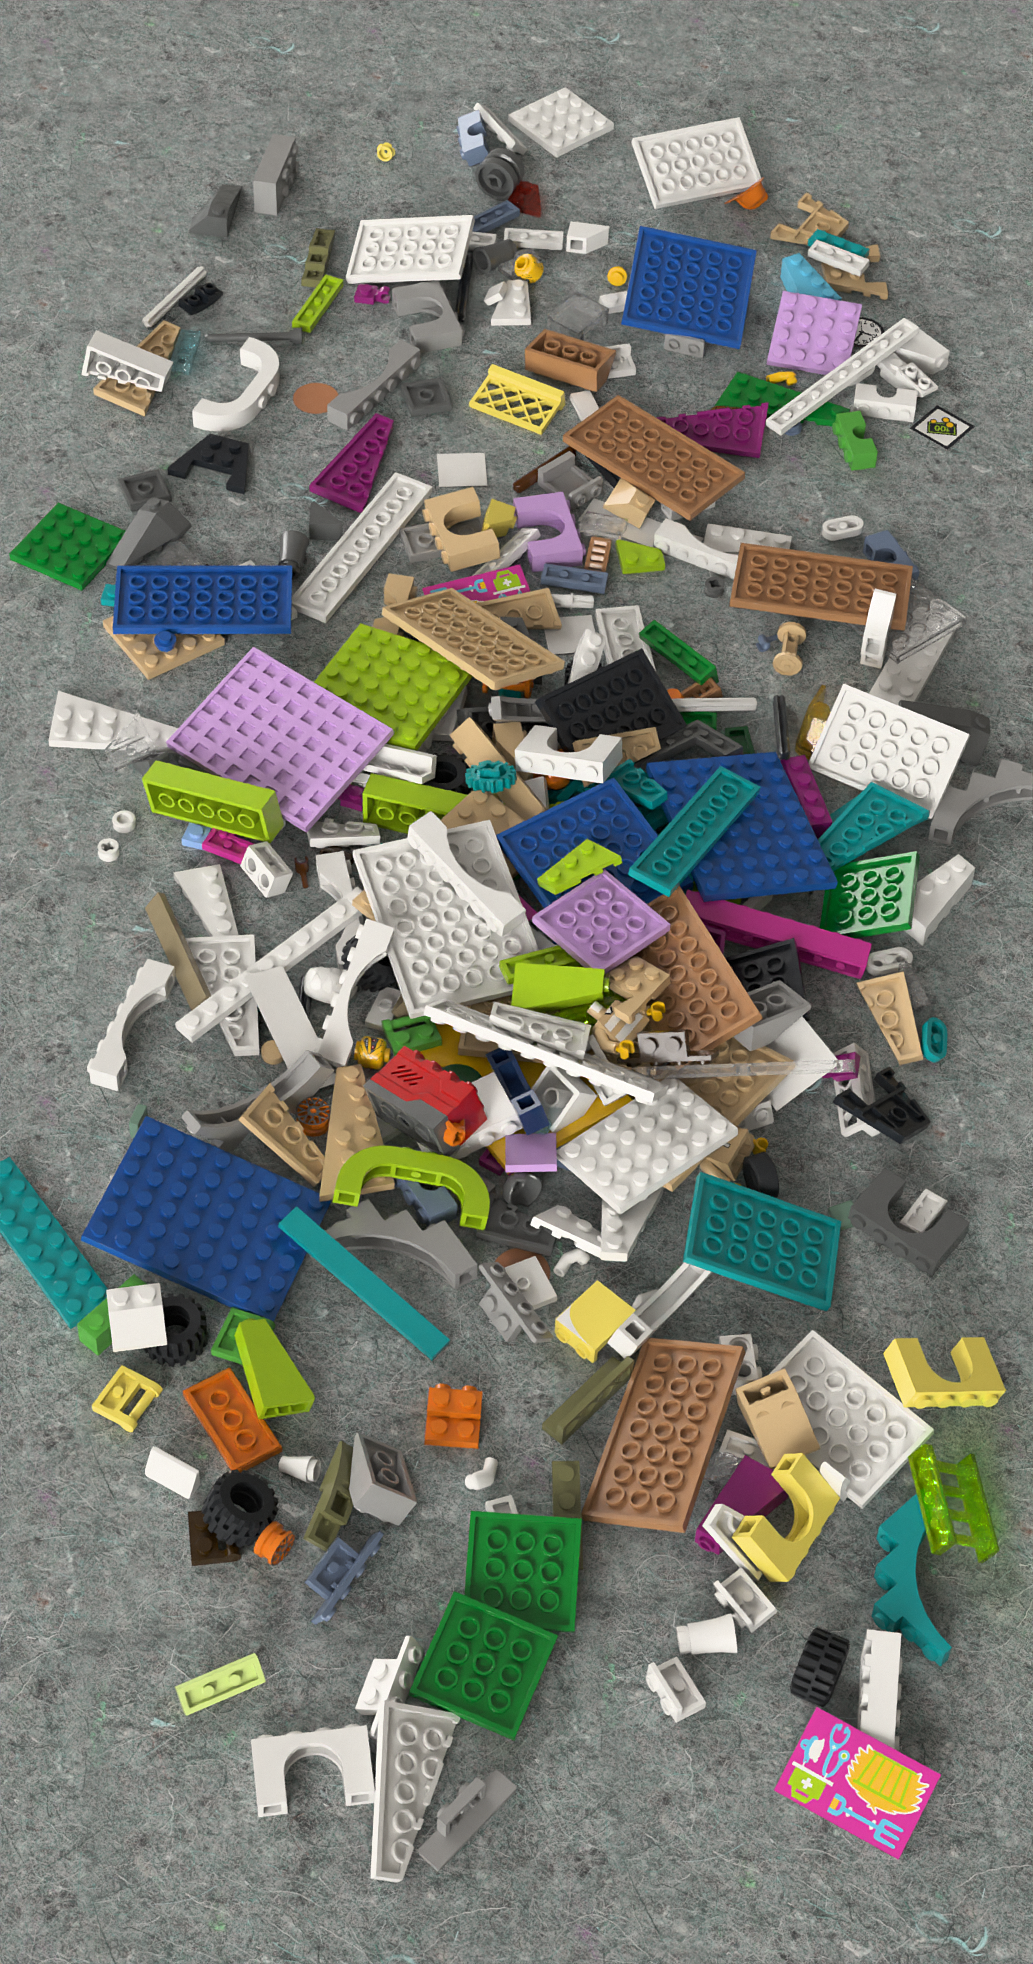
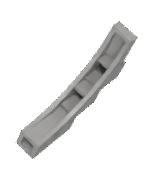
M503 696L491 697L489 714L496 721V724L509 722L530 723L533 725L547 724L535 703L537 699Z
M1001 759L996 777L973 772L967 791L948 786L942 801L936 809L928 840L951 845L960 828L977 813L991 806L1006 802L1033 800V773L1022 771L1024 764Z
M306 1050L271 1085L274 1087V1093L280 1101L283 1100L289 1109L287 1111L296 1114L298 1104L308 1097H313L335 1070L321 1054ZM264 1089L230 1106L206 1111L187 1110L181 1118L187 1124V1130L194 1136H205L210 1139L211 1145L233 1152L250 1132L238 1119Z
M366 1199L359 1202L358 1207L350 1206V1208L346 1209V1220L338 1221L332 1227L325 1230L346 1250L371 1248L389 1250L410 1256L427 1264L442 1275L455 1290L477 1279V1263L445 1220L437 1224H431L422 1231L407 1209L400 1213H394L384 1220L370 1200ZM307 1252L312 1261L316 1260Z

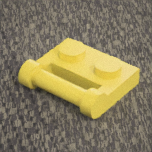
M121 1365L92 1404V1409L94 1412L118 1423L126 1431L133 1432L138 1425L137 1421L154 1397H159L163 1389L158 1383ZM139 1389L146 1390L130 1414H124L123 1411Z

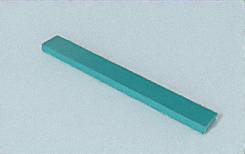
M297 1206L279 1222L278 1227L431 1361L450 1343V1339Z

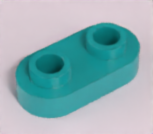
M936 1017L930 1018L922 1025L921 1039L923 1056L934 1063L939 1062L946 1056L948 1035L946 1025Z

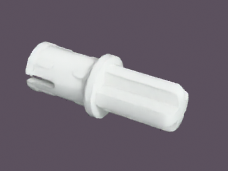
M573 593L571 595L551 594L556 608H570L572 610L573 608H593L594 597L590 595H573Z

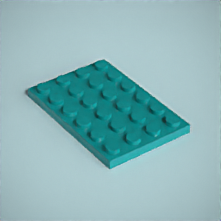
M700 1172L696 1178L683 1262L827 1311L831 1307L841 1221Z

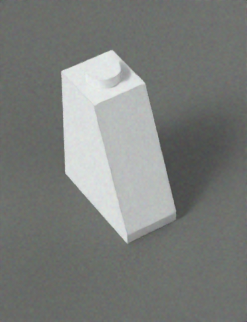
M920 329L919 334L894 351L906 364L913 362L922 372L932 375L947 367L950 352Z

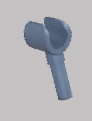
M764 634L759 635V642L756 643L760 652L767 651L771 646L770 643L778 640L777 634L766 637Z

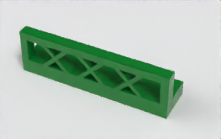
M653 620L639 632V638L701 686L710 678L716 683L719 682L715 665L656 620Z

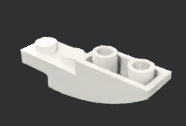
M894 352L877 364L881 369L880 376L895 388L917 390V397H924L938 390V386L913 362L906 364Z
M879 589L874 590L861 647L860 664L882 668L897 594Z

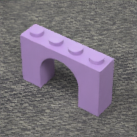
M563 492L513 498V506L516 507L514 516L517 517V528L545 525L556 528L561 532L555 538L528 542L527 559L532 572L543 571L545 563L566 567L582 565L583 556L586 555L585 545L580 542V530L575 528V516L570 513V502L565 499Z

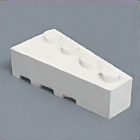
M958 854L917 882L912 929L904 931L923 946L928 936L938 928L941 920L950 913V909L954 904L956 905L971 887L975 867Z
M867 1629L860 1655L857 1729L899 1751V1736H895V1727H899L900 1710L897 1709V1701H900L901 1683H898L899 1675H901L902 1657H900L901 1633Z

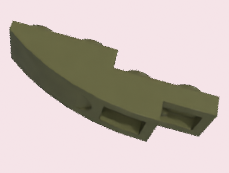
M339 1441L319 1488V1491L323 1493L303 1539L324 1551H327L336 1538L340 1526L347 1524L353 1508L349 1491L353 1447L343 1441Z
M552 1461V1517L582 1519L579 1461ZM582 1524L580 1539L579 1570H583Z

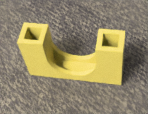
M963 1337L950 1352L961 1382L947 1381L930 1368L918 1338H895L883 1354L903 1406L922 1409L925 1407L946 1408L949 1406H961L966 1408L970 1406L991 1407L995 1405L1006 1389L985 1338Z
M803 1453L784 1454L771 1474L789 1495L794 1507V1523L787 1537L783 1538L764 1515L745 1516L732 1535L734 1541L769 1582H789L793 1578L797 1567L808 1554L810 1546L821 1533L823 1525L834 1512V1507L840 1499Z

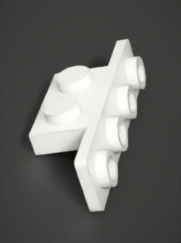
M412 1636L405 1637L397 1659L373 1660L355 1710L360 1715H376L369 1732L370 1738L376 1744L378 1738L379 1703L387 1700L405 1704L419 1663L422 1660L424 1649Z

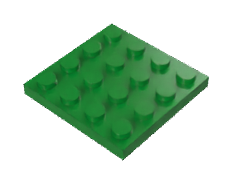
M58 502L9 553L10 560L83 591L106 566V562L126 531Z
M914 851L850 862L833 871L838 883L836 889L825 890L820 929L837 932L851 938L912 929L920 861L918 852Z
M471 1511L464 1595L547 1631L574 1633L582 1519Z
M454 1591L411 1686L409 1696L446 1712H452L464 1720L514 1741L558 1635Z

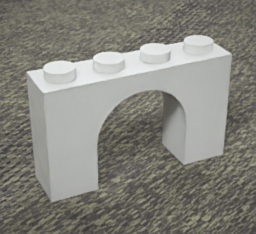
M535 725L515 749L516 771L596 783H604L623 758L622 737L600 734L594 743L585 750L569 753L556 751L558 749L557 728Z
M494 1072L472 1082L478 1090L479 1100L484 1105L483 1110L487 1120L450 1157L455 1159L466 1157L470 1153L489 1146L493 1142L505 1137V1135H511L515 1131L522 1129L518 1116ZM416 1142L420 1151L432 1152L420 1143Z
M349 1724L344 1728L332 1730L324 1727L315 1730V1732L302 1733L300 1731H292L283 1736L261 1735L257 1739H251L258 1817L288 1814L285 1789L286 1774L293 1763L310 1755L326 1757L338 1766L343 1778L346 1806L374 1803L375 1789L367 1725Z

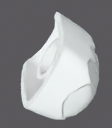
M334 967L310 968L304 977V992L313 999L331 1004L335 992L340 993L342 984L339 983L343 970ZM355 986L351 999L357 992L358 986Z

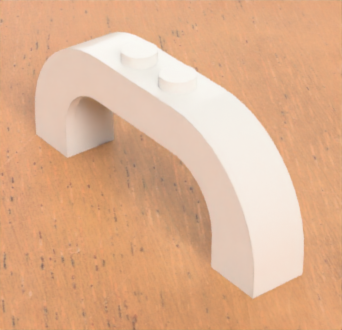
M249 337L240 348L241 365L258 371V374L242 395L232 402L217 403L202 398L192 410L193 426L203 430L222 432L238 429L250 423L266 407L268 400L271 396L275 395L278 388L280 374L279 359L276 352L266 343Z

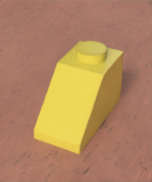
M491 499L481 531L493 529L496 538L506 536L509 528L513 529L517 517L514 516L516 507Z

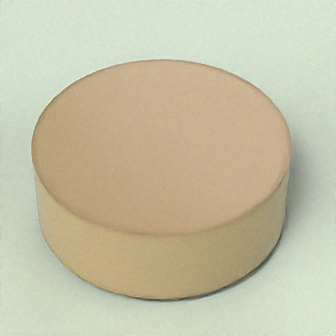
M269 1040L262 1045L261 1056L264 1062L276 1065L284 1061L274 1040Z

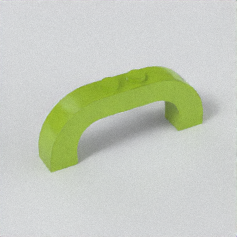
M373 1146L352 1155L339 1171L332 1201L334 1203L358 1207L362 1187L369 1180L382 1176L441 1187L445 1186L460 1201L461 1217L459 1226L485 1230L490 1207L487 1187L474 1169L458 1159L439 1155L435 1152L417 1151L409 1147Z

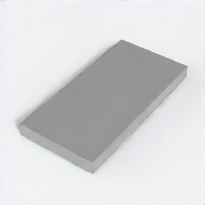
M480 516L458 522L451 526L449 531L457 535L481 532L484 520ZM429 523L401 528L399 531L400 539L410 563L441 557L442 550H438L436 547V537L431 536Z

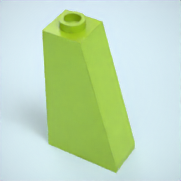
M516 963L511 1006L543 1013L595 1001H603L604 993H609L610 978L606 977L605 969Z
M250 1318L239 1322L234 1336L258 1419L309 1412L315 1400L314 1394L265 1319L256 1320Z

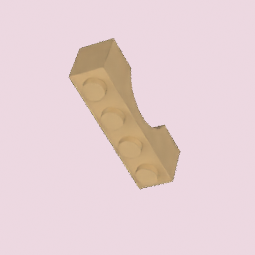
M389 573L384 587V604L388 606L416 598L418 588L414 586V577ZM386 617L374 619L372 627L404 637V629L392 623Z

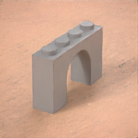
M438 280L392 288V305L397 316L425 312L439 317L432 322L410 326V344L419 348L420 353L462 346V337L465 335L463 325L459 324L458 315L452 310L451 300L447 299L446 290L444 287H441Z

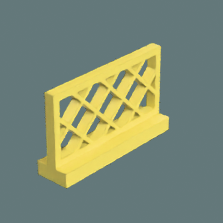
M492 364L488 369L489 375L469 402V407L542 435L557 411H562L564 408L565 394L562 390ZM489 384H493L499 388L488 391L487 387ZM511 391L517 395L506 398L505 392ZM502 394L503 399L492 401L491 396ZM488 397L489 403H477L479 399ZM529 398L535 400V402L524 405L523 399ZM520 401L521 406L510 408L509 403ZM506 404L507 410L498 411L495 409V407ZM548 405L553 408L543 412L541 406ZM538 408L539 413L528 415L527 410ZM524 411L525 417L516 418L513 416L514 413ZM540 418L543 421L540 427L531 423V421Z

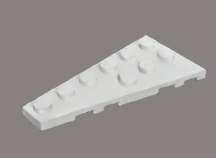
M58 691L49 735V746L158 753L167 751L168 753L178 754L168 748L166 741L178 728Z
M254 935L185 938L211 996L256 963ZM252 997L219 1022L234 1056L259 1055L258 1009L256 1001Z
M664 1187L659 1188L621 1215L602 1199L601 1260H628L637 1243L639 1234L646 1227L647 1219L651 1217L663 1195Z

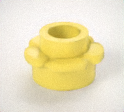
M387 142L378 145V158L382 161L392 159L395 155V149L392 148V145Z

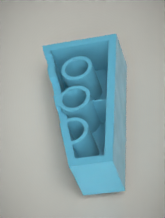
M800 253L782 259L780 278L788 292L842 301V298Z

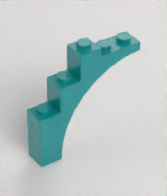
M923 1487L879 1526L876 1540H878L879 1545L885 1551L890 1553L877 1564L874 1578L877 1584L883 1590H888V1592L874 1603L871 1617L882 1630L896 1632L900 1629L908 1641L914 1642L922 1649L924 1656L928 1660L936 1662L941 1667L948 1660L952 1647L938 1633L926 1614L918 1593L915 1573L918 1549L929 1530L941 1518L944 1504Z

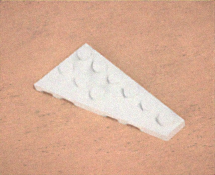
M387 1700L379 1703L371 1879L396 1883L403 1880L414 1849V1840L417 1832L421 1830L424 1812L431 1802L444 1765V1756L447 1748L451 1746L454 1728L460 1720V1717L452 1712Z

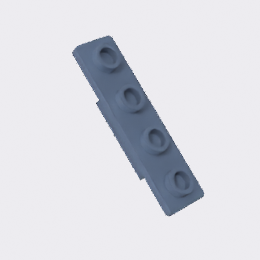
M378 1531L371 1535L359 1553L339 1537L334 1539L304 1582L325 1599L312 1618V1623L316 1625L331 1619L337 1610L334 1607L339 1599L343 1600L351 1591L352 1586L349 1584L353 1578L357 1579L367 1567L365 1564L369 1556L373 1557L380 1549L382 1544L379 1541L384 1533Z

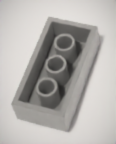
M278 134L272 135L253 179L254 212L277 216L285 196H288L289 186L293 185L294 174L298 173L299 162L296 161L299 148L296 145L295 137Z

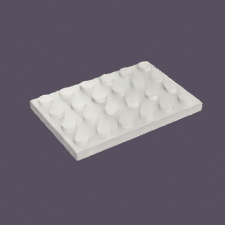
M740 117L632 139V145L654 209L742 192L761 179Z
M474 216L361 220L346 274L347 283L461 279L475 223Z
M843 684L808 764L812 771L861 791L873 782L929 810L930 815L928 818L933 820L936 809L943 799L970 735Z
M673 1074L661 1081L669 1085L667 1094L649 1104H644L634 1099L557 1150V1159L620 1215L738 1135V1128Z
M814 1330L770 1373L772 1374L785 1368L798 1393L820 1446L819 1450L805 1455L818 1472L825 1461L851 1481L845 1489L847 1497L861 1509L874 1498L934 1434V1429L909 1408L904 1407L903 1403Z

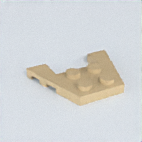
M805 193L798 201L797 208L812 214L797 230L779 223L771 231L770 239L808 245V239L817 229L841 237L848 229L849 222L833 210L829 212L823 207L822 202L819 200L815 202L812 199V195Z
M878 245L867 246L866 248L870 249L867 257L870 260L869 262H879L880 252ZM821 263L824 279L835 291L846 293L857 291L862 292L863 296L870 297L873 294L880 296V299H888L886 282H865L864 273L859 277L826 263Z
M638 956L627 959L606 974V977L610 978L609 989L627 999V1001L614 1007L615 1016L629 1025L635 1021V1015L638 1012L642 1013L647 1008L646 1004L651 999L655 1000L671 983L669 974Z

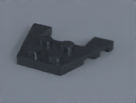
M209 434L167 468L168 475L186 479L192 467L198 466L231 475L226 483V490L245 494L249 443Z
M890 1066L878 1072L873 1079L889 1093L883 1098L867 1105L850 1088L835 1097L833 1101L835 1105L899 1144L924 1131L931 1123L915 1099L910 1100L904 1092L906 1089L902 1082L898 1083L893 1077L895 1072Z

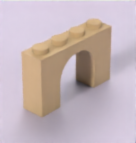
M473 487L424 500L425 509L422 510L424 520L429 522L428 526L431 536L436 537V547L438 550H442L441 557L444 565L448 564L451 572L500 558L499 542L493 529L470 535H457L449 531V528L458 522L481 516L480 501Z

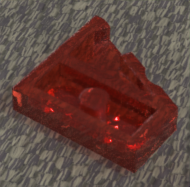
M521 181L507 200L519 208L520 213L540 218L541 204L538 185Z

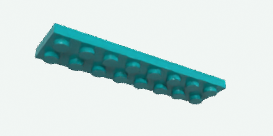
M720 766L629 868L628 875L670 897L755 799L761 787Z
M11 1157L0 1161V1233L62 1319L72 1329L107 1298L106 1290L108 1288Z

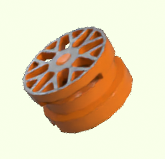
M308 1097L298 1104L296 1108V1121H299L304 1128L303 1133L306 1136H321L328 1131L331 1114L330 1105L319 1097Z
M274 1521L258 1537L254 1546V1553L261 1558L266 1557L268 1563L275 1566L291 1550L296 1538L295 1534L291 1531H285L282 1524Z

